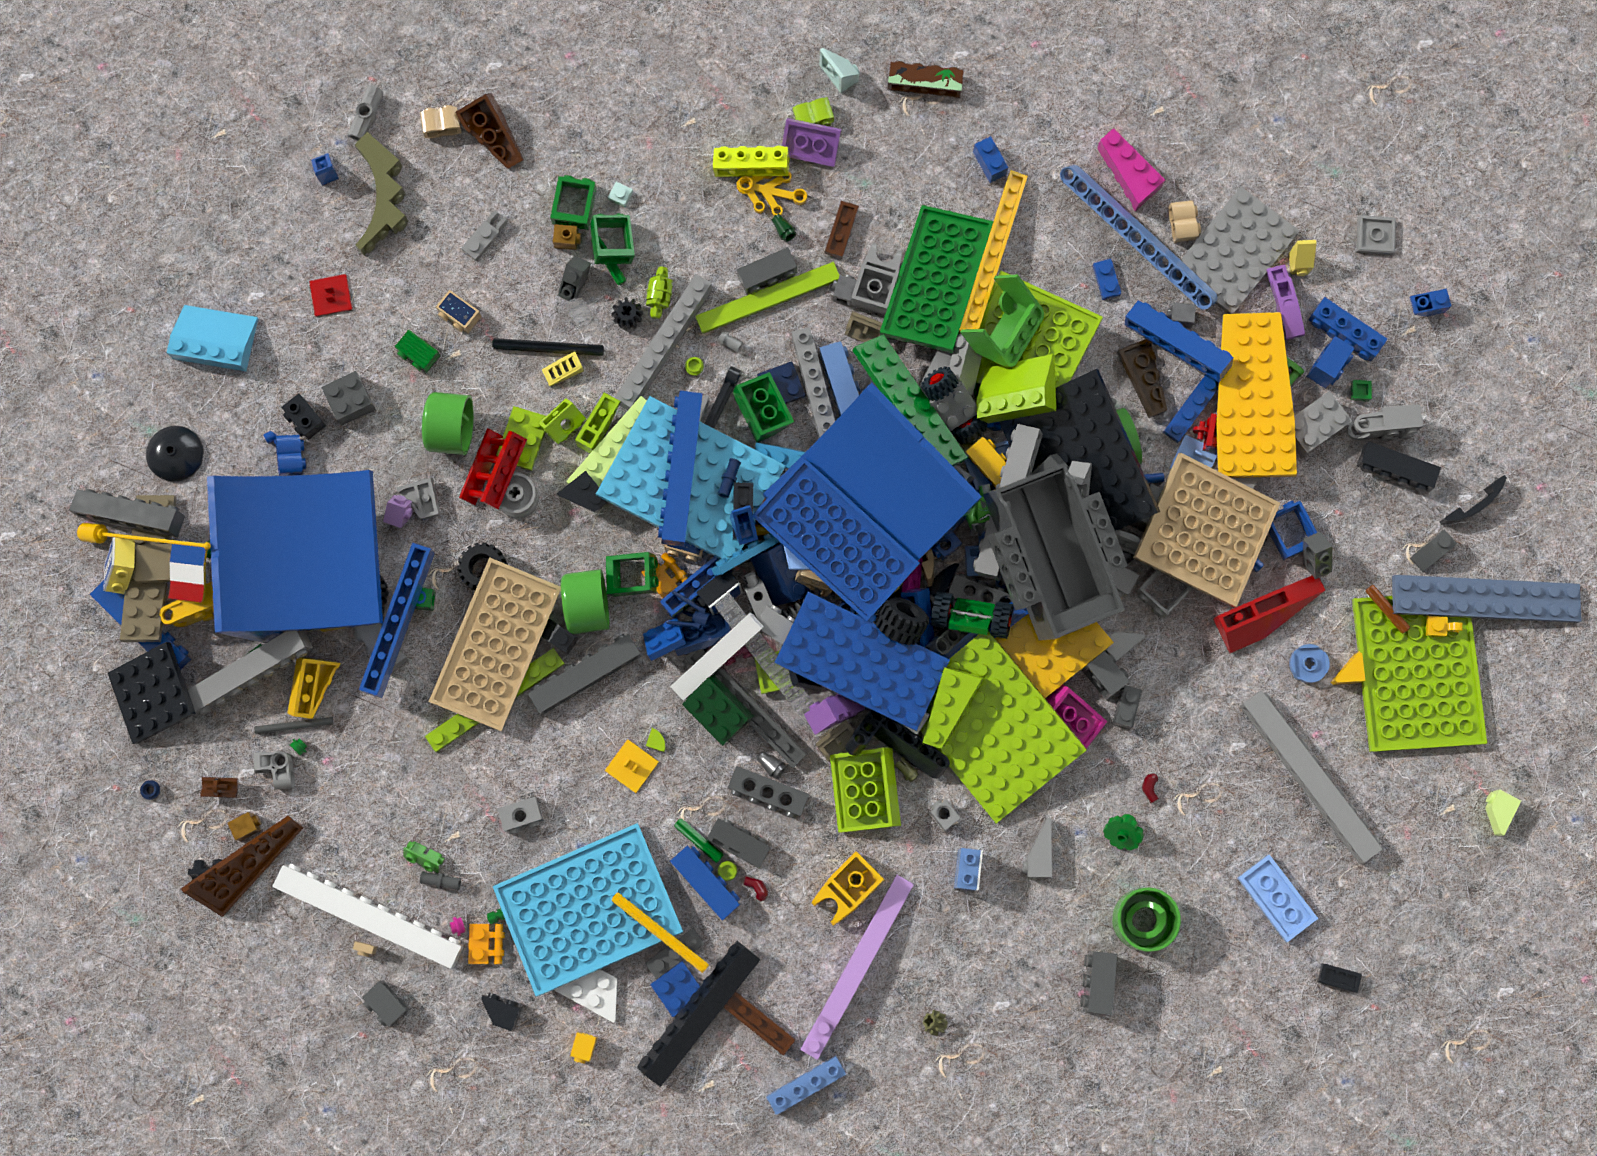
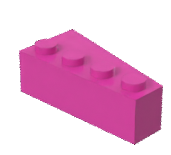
M1114 128L1100 140L1097 147L1107 166L1111 168L1116 181L1120 183L1125 196L1132 203L1134 211L1138 210L1162 188L1165 179Z

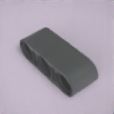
M948 626V628H943L927 643L925 648L943 656L969 632L949 629Z

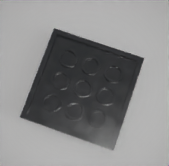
M164 642L108 672L132 744H138L196 714L171 642Z

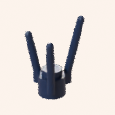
M672 591L673 595L698 611H695V613L683 611V614L693 617L692 621L695 623L667 621L666 623L697 629L701 627L708 628L712 621V614L707 613V609L698 606L683 595Z

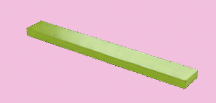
M833 261L698 314L695 318L702 334H705L832 284L834 280L838 281L840 275Z

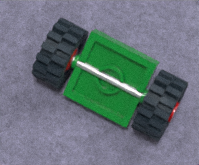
M937 591L932 608V626L948 628L949 626V629L988 635L991 625V636L1008 638L1013 604L997 601L995 606L992 603L957 598L953 608L954 594Z

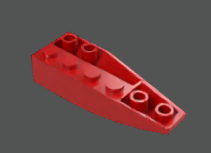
M1311 575L1222 613L1213 620L1229 654L1265 639L1326 590L1320 578L1315 579Z

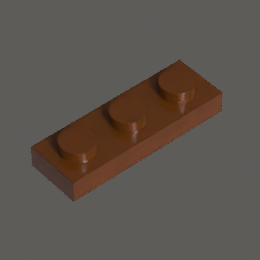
M845 201L840 202L825 254L843 259L859 209L858 205Z

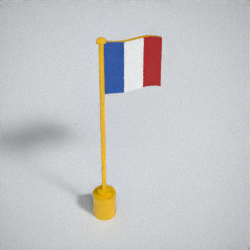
M82 523L78 527L77 536L83 542L101 544L108 537L172 544L168 598L204 602L207 551L211 548L209 542L203 544L108 533L107 527L102 524Z

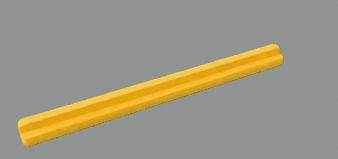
M616 893L613 896V903L700 972L704 973L709 966L707 962L620 893Z

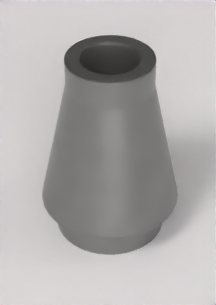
M762 752L757 758V761L771 778L778 779L786 770L783 762L768 755L766 752Z

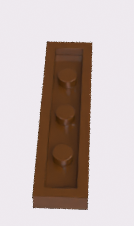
M737 992L733 994L723 1007L783 1056L796 1040Z

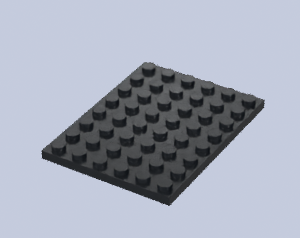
M1098 368L1056 387V411L999 421L1010 448L1012 444L1011 434L1014 429L1016 430L1017 424L1041 430L1043 435L1032 473L1050 455L1056 453L1069 467L1072 461L1092 463L1089 495L1100 492L1114 531L1160 512Z

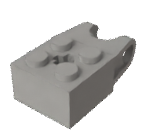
M873 243L861 266L851 297V305L885 315L898 278L902 251L898 250L891 261L883 262L877 258V244Z
M1420 404L1384 407L1376 413L1359 415L1354 422L1348 425L1347 434L1353 440L1381 439L1382 441H1389L1393 437H1400V439L1412 438V435L1418 433L1417 431L1423 427ZM1352 426L1361 434L1354 435L1351 431Z

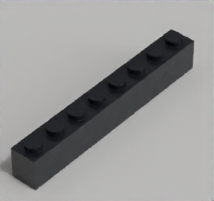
M739 941L731 945L726 955L716 964L715 969L704 979L700 988L692 994L689 1002L678 1012L674 1021L666 1027L659 1040L654 1042L651 1050L640 1060L637 1066L640 1072L661 1087L761 959Z

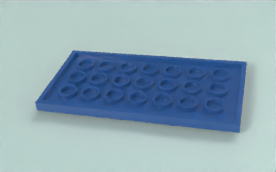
M803 458L753 514V518L866 621L877 612L920 564L919 561L806 458Z
M808 592L774 663L917 731L941 680L944 667H947L950 660L918 644L906 645L898 643L885 636L877 628L876 624L866 621L864 618Z

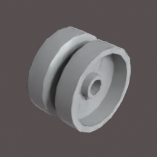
M513 473L500 505V509L508 517L519 519L525 518L534 512L539 502V493L533 481L525 474Z

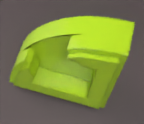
M652 728L646 747L665 753L666 745L663 736L659 731Z

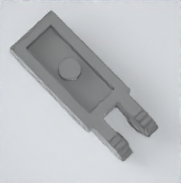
M496 210L488 216L487 220L481 224L461 248L462 251L475 261L483 255L508 223V220L504 217L497 223L495 228L492 226L499 216Z

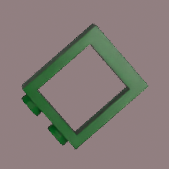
M570 175L558 176L550 216L552 224L577 226L578 229L589 230L597 191L596 183L589 178L581 180L575 179ZM563 186L589 190L584 216L558 212Z
M620 213L615 215H593L590 229L595 264H632L635 252L630 215ZM598 228H622L625 249H600Z
M650 552L606 556L607 594L618 597L657 593L659 580L656 576V568L658 567L656 555ZM644 559L645 586L621 588L620 562Z

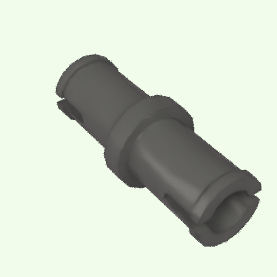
M423 871L420 875V884L433 885L439 889L444 887L459 890L461 878L445 876L444 873H439L438 875Z

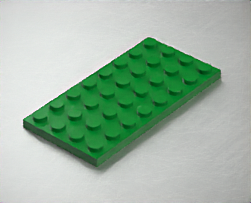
M921 205L880 329V336L884 334L888 338L953 353L994 221Z

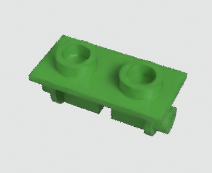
M409 841L407 847L403 849V857L410 863L421 865L429 872L439 873V865H442L445 860L442 854L430 849L426 855L424 852L427 847L415 841Z

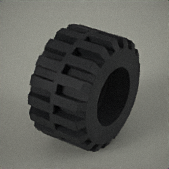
M483 542L482 545L475 543L474 547L468 546V550L461 553L463 555L462 558L458 559L459 565L457 570L459 571V577L471 590H476L481 579L473 575V566L478 560L483 558L489 559L490 557L508 565L502 552L492 544L488 545Z
M889 597L882 605L875 623L877 628L888 638L901 644L915 645L920 641L928 626L929 617L915 603L900 597Z

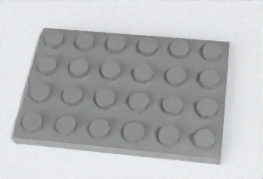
M1240 186L1183 256L1181 261L1215 291L1218 297L1216 305L1228 314H1234L1267 273L1266 269L1271 268L1300 230ZM1177 270L1176 274L1182 278V272ZM1190 283V285L1196 289V285L1194 283Z

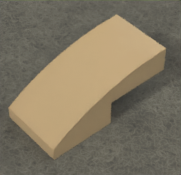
M932 548L925 554L926 561L921 563L928 587L932 586L934 581Z

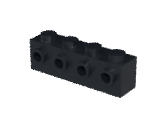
M1370 441L1363 445L1357 467H1360L1366 473L1374 472L1383 479L1396 480L1402 486L1410 485L1422 493L1430 492L1435 488L1441 470L1439 466Z

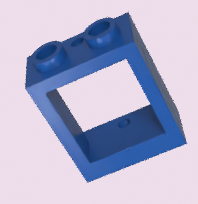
M1292 500L1284 504V508L1277 511L1273 519L1275 520L1294 511L1308 537L1317 533L1301 501L1294 503ZM1272 522L1268 532L1283 561L1303 552V542L1287 549Z

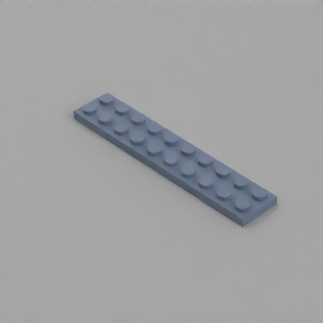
M1411 575L1392 576L1393 614L1581 622L1580 584Z

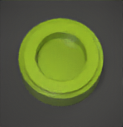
M725 861L719 865L718 875L724 881H731L737 875V867L734 863Z

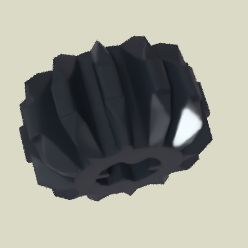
M625 297V302L622 303L618 299V305H613L614 311L611 315L614 317V323H619V328L622 329L626 325L627 330H630V325L636 328V322H642L640 316L643 315V310H640V303L635 304L636 300L634 298L629 302L628 298ZM628 311L631 315L627 316L624 312Z

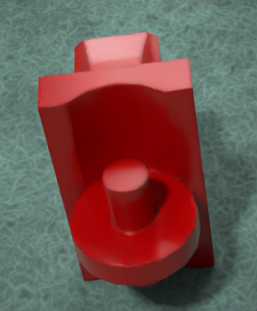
M1211 413L1210 418L1207 419L1206 427L1204 421H1200L1199 426L1193 427V433L1198 435L1197 440L1202 441L1203 435H1205L1202 451L1208 452L1210 448L1217 449V436H1214V431H1217V414Z

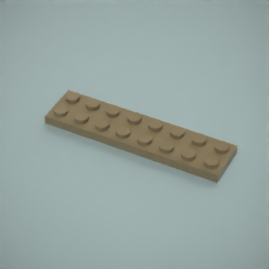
M136 495L137 499H141L148 504L156 502L163 505V507H168V505L176 506V497L174 495ZM132 528L131 536L172 540V536ZM135 540L134 570L124 596L120 631L121 642H161L163 622H161L159 612L165 606L167 582L137 584L135 582L137 545L168 543Z

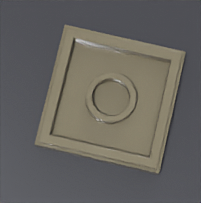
M172 544L137 545L135 582L137 584L170 582Z

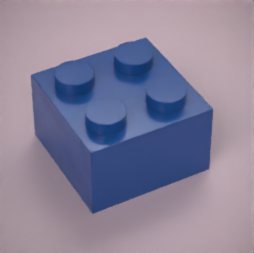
M1334 336L1326 345L1306 377L1325 389L1329 384L1333 385L1343 374L1345 366L1352 360L1354 355L1351 353L1354 347Z

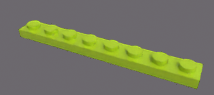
M554 648L530 663L516 698L565 665ZM456 714L425 735V738L437 753L480 722Z

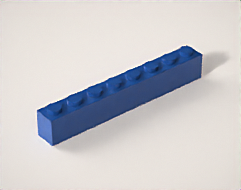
M680 390L679 397L675 396L674 408H677V415H673L671 425L675 426V432L670 433L669 442L670 445H673L672 452L668 451L667 463H671L670 470H666L665 474L668 489H664L662 499L666 500V506L661 507L660 519H664L663 526H659L658 538H662L661 544L682 547L685 545L703 393Z
M415 543L411 545L359 690L363 693L383 698L435 555L431 548Z

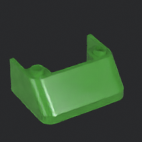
M1018 274L998 275L994 277V280L1003 291L999 299V306L1004 314L992 334L989 336L985 329H964L960 333L977 354L1004 367H1013L1017 364L1043 321L1044 311Z

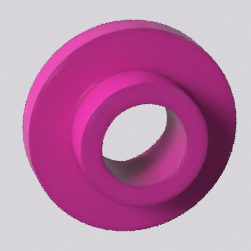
M453 917V922H450L452 934L456 933L457 936H461V933H465L462 918Z

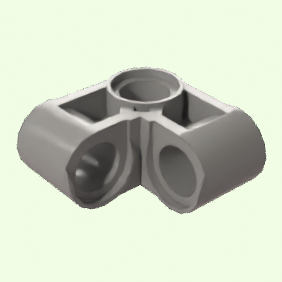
M281 751L253 753L254 773L271 772L273 774L274 790L294 788L293 757L290 754ZM281 756H284L286 761L282 766H280L278 762L279 758Z

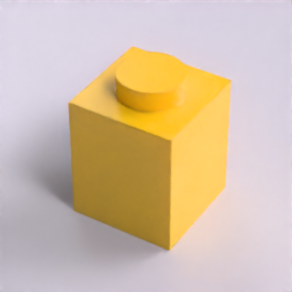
M577 1032L570 1056L575 1057L574 1061L583 1064L586 1061H591L598 1037Z

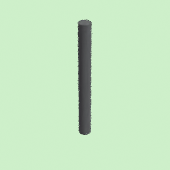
M333 717L255 726L254 731L255 734L332 725L334 721Z

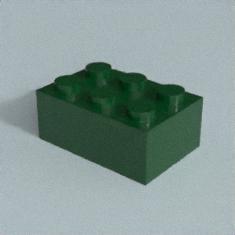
M715 675L707 677L682 704L722 746L729 743L754 717Z

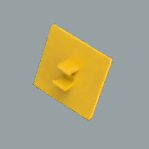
M627 739L605 769V772L637 793L659 761Z

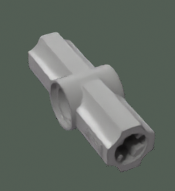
M368 85L361 103L356 107V115L348 132V136L355 141H359L368 132L370 125L376 119L375 113L384 93L377 86ZM369 111L368 115L362 116L364 112Z

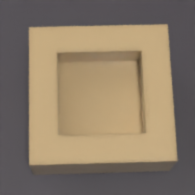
M355 941L353 949L358 951V955L369 957V954H376L378 946Z

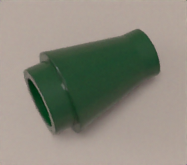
M780 214L772 218L771 221L781 240L789 242L796 236L795 227Z

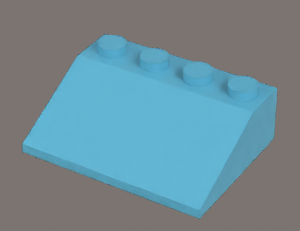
M184 305L170 335L166 353L174 360L246 372L258 317Z

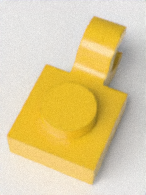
M1426 617V636L1446 637L1447 632L1462 631V623H1448V617Z

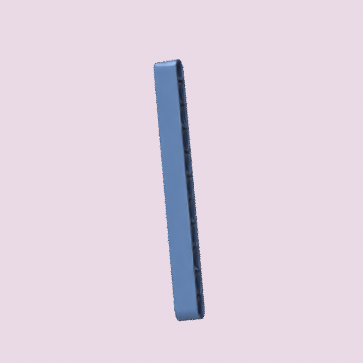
M1071 165L1061 170L1060 178L1062 182L1200 309H1208L1216 304L1218 297L1215 291L1079 166ZM1069 170L1074 174L1073 179L1068 175ZM1083 182L1087 185L1086 191L1082 189ZM1096 195H1098V196L1100 197V199H1101L1100 203H1097V202H1096V200H1095V196H1096ZM1109 207L1114 210L1113 216L1109 214ZM1122 220L1127 222V228L1123 227ZM1136 232L1141 235L1140 241L1136 239ZM1149 245L1154 246V253L1150 252ZM1163 257L1168 259V266L1164 265ZM1177 270L1182 272V278L1177 277ZM1190 283L1196 285V291L1191 290ZM1204 295L1209 297V304L1204 301Z

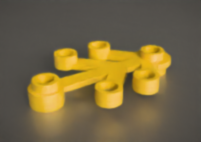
M790 172L788 179L778 176L764 185L756 183L764 178L771 179L773 176H742L736 184L737 190L741 194L748 195L754 205V211L758 214L764 212L765 204L759 201L755 192L762 193L772 209L773 216L777 215L774 212L775 209L781 211L778 213L781 216L783 214V208L777 204L773 196L793 200L796 205H803L807 201V193L803 189L799 188L791 192L775 188L782 183L786 184L791 181L792 175ZM743 184H748L749 187H748V188H743L742 185H743ZM798 196L803 197L801 201H798L796 198ZM762 205L763 208L759 210L756 206Z

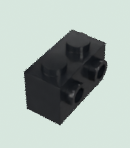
M299 393L281 407L285 412L282 415L289 423L294 422L297 426L294 430L300 437L305 436L309 440L326 427L325 423Z

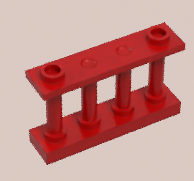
M487 428L459 498L472 505H476L478 498H480V502L499 510L527 439L513 431H508L506 439H502V435ZM499 446H502L499 456H496ZM492 463H495L492 473L489 474ZM485 481H488L485 490L481 491Z

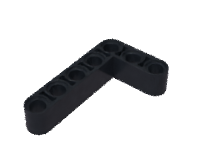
M873 710L867 714L845 745V749L850 755L859 756L875 736L934 779L940 778L950 765L946 755L933 746L924 744L921 737L904 725Z

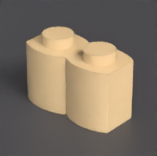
M446 105L439 110L427 108L420 112L424 137L437 138L462 133L460 120L455 113L458 111L457 107Z
M1193 200L1170 203L1168 214L1174 243L1196 240L1199 234H1201V226L1196 220L1198 208L1194 205Z

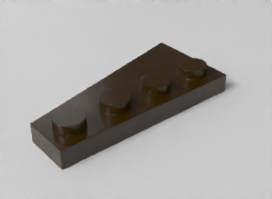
M1144 339L1119 349L1117 354L1150 419L1165 413L1168 409L1163 387L1160 385V374L1156 367V356L1152 350V342Z

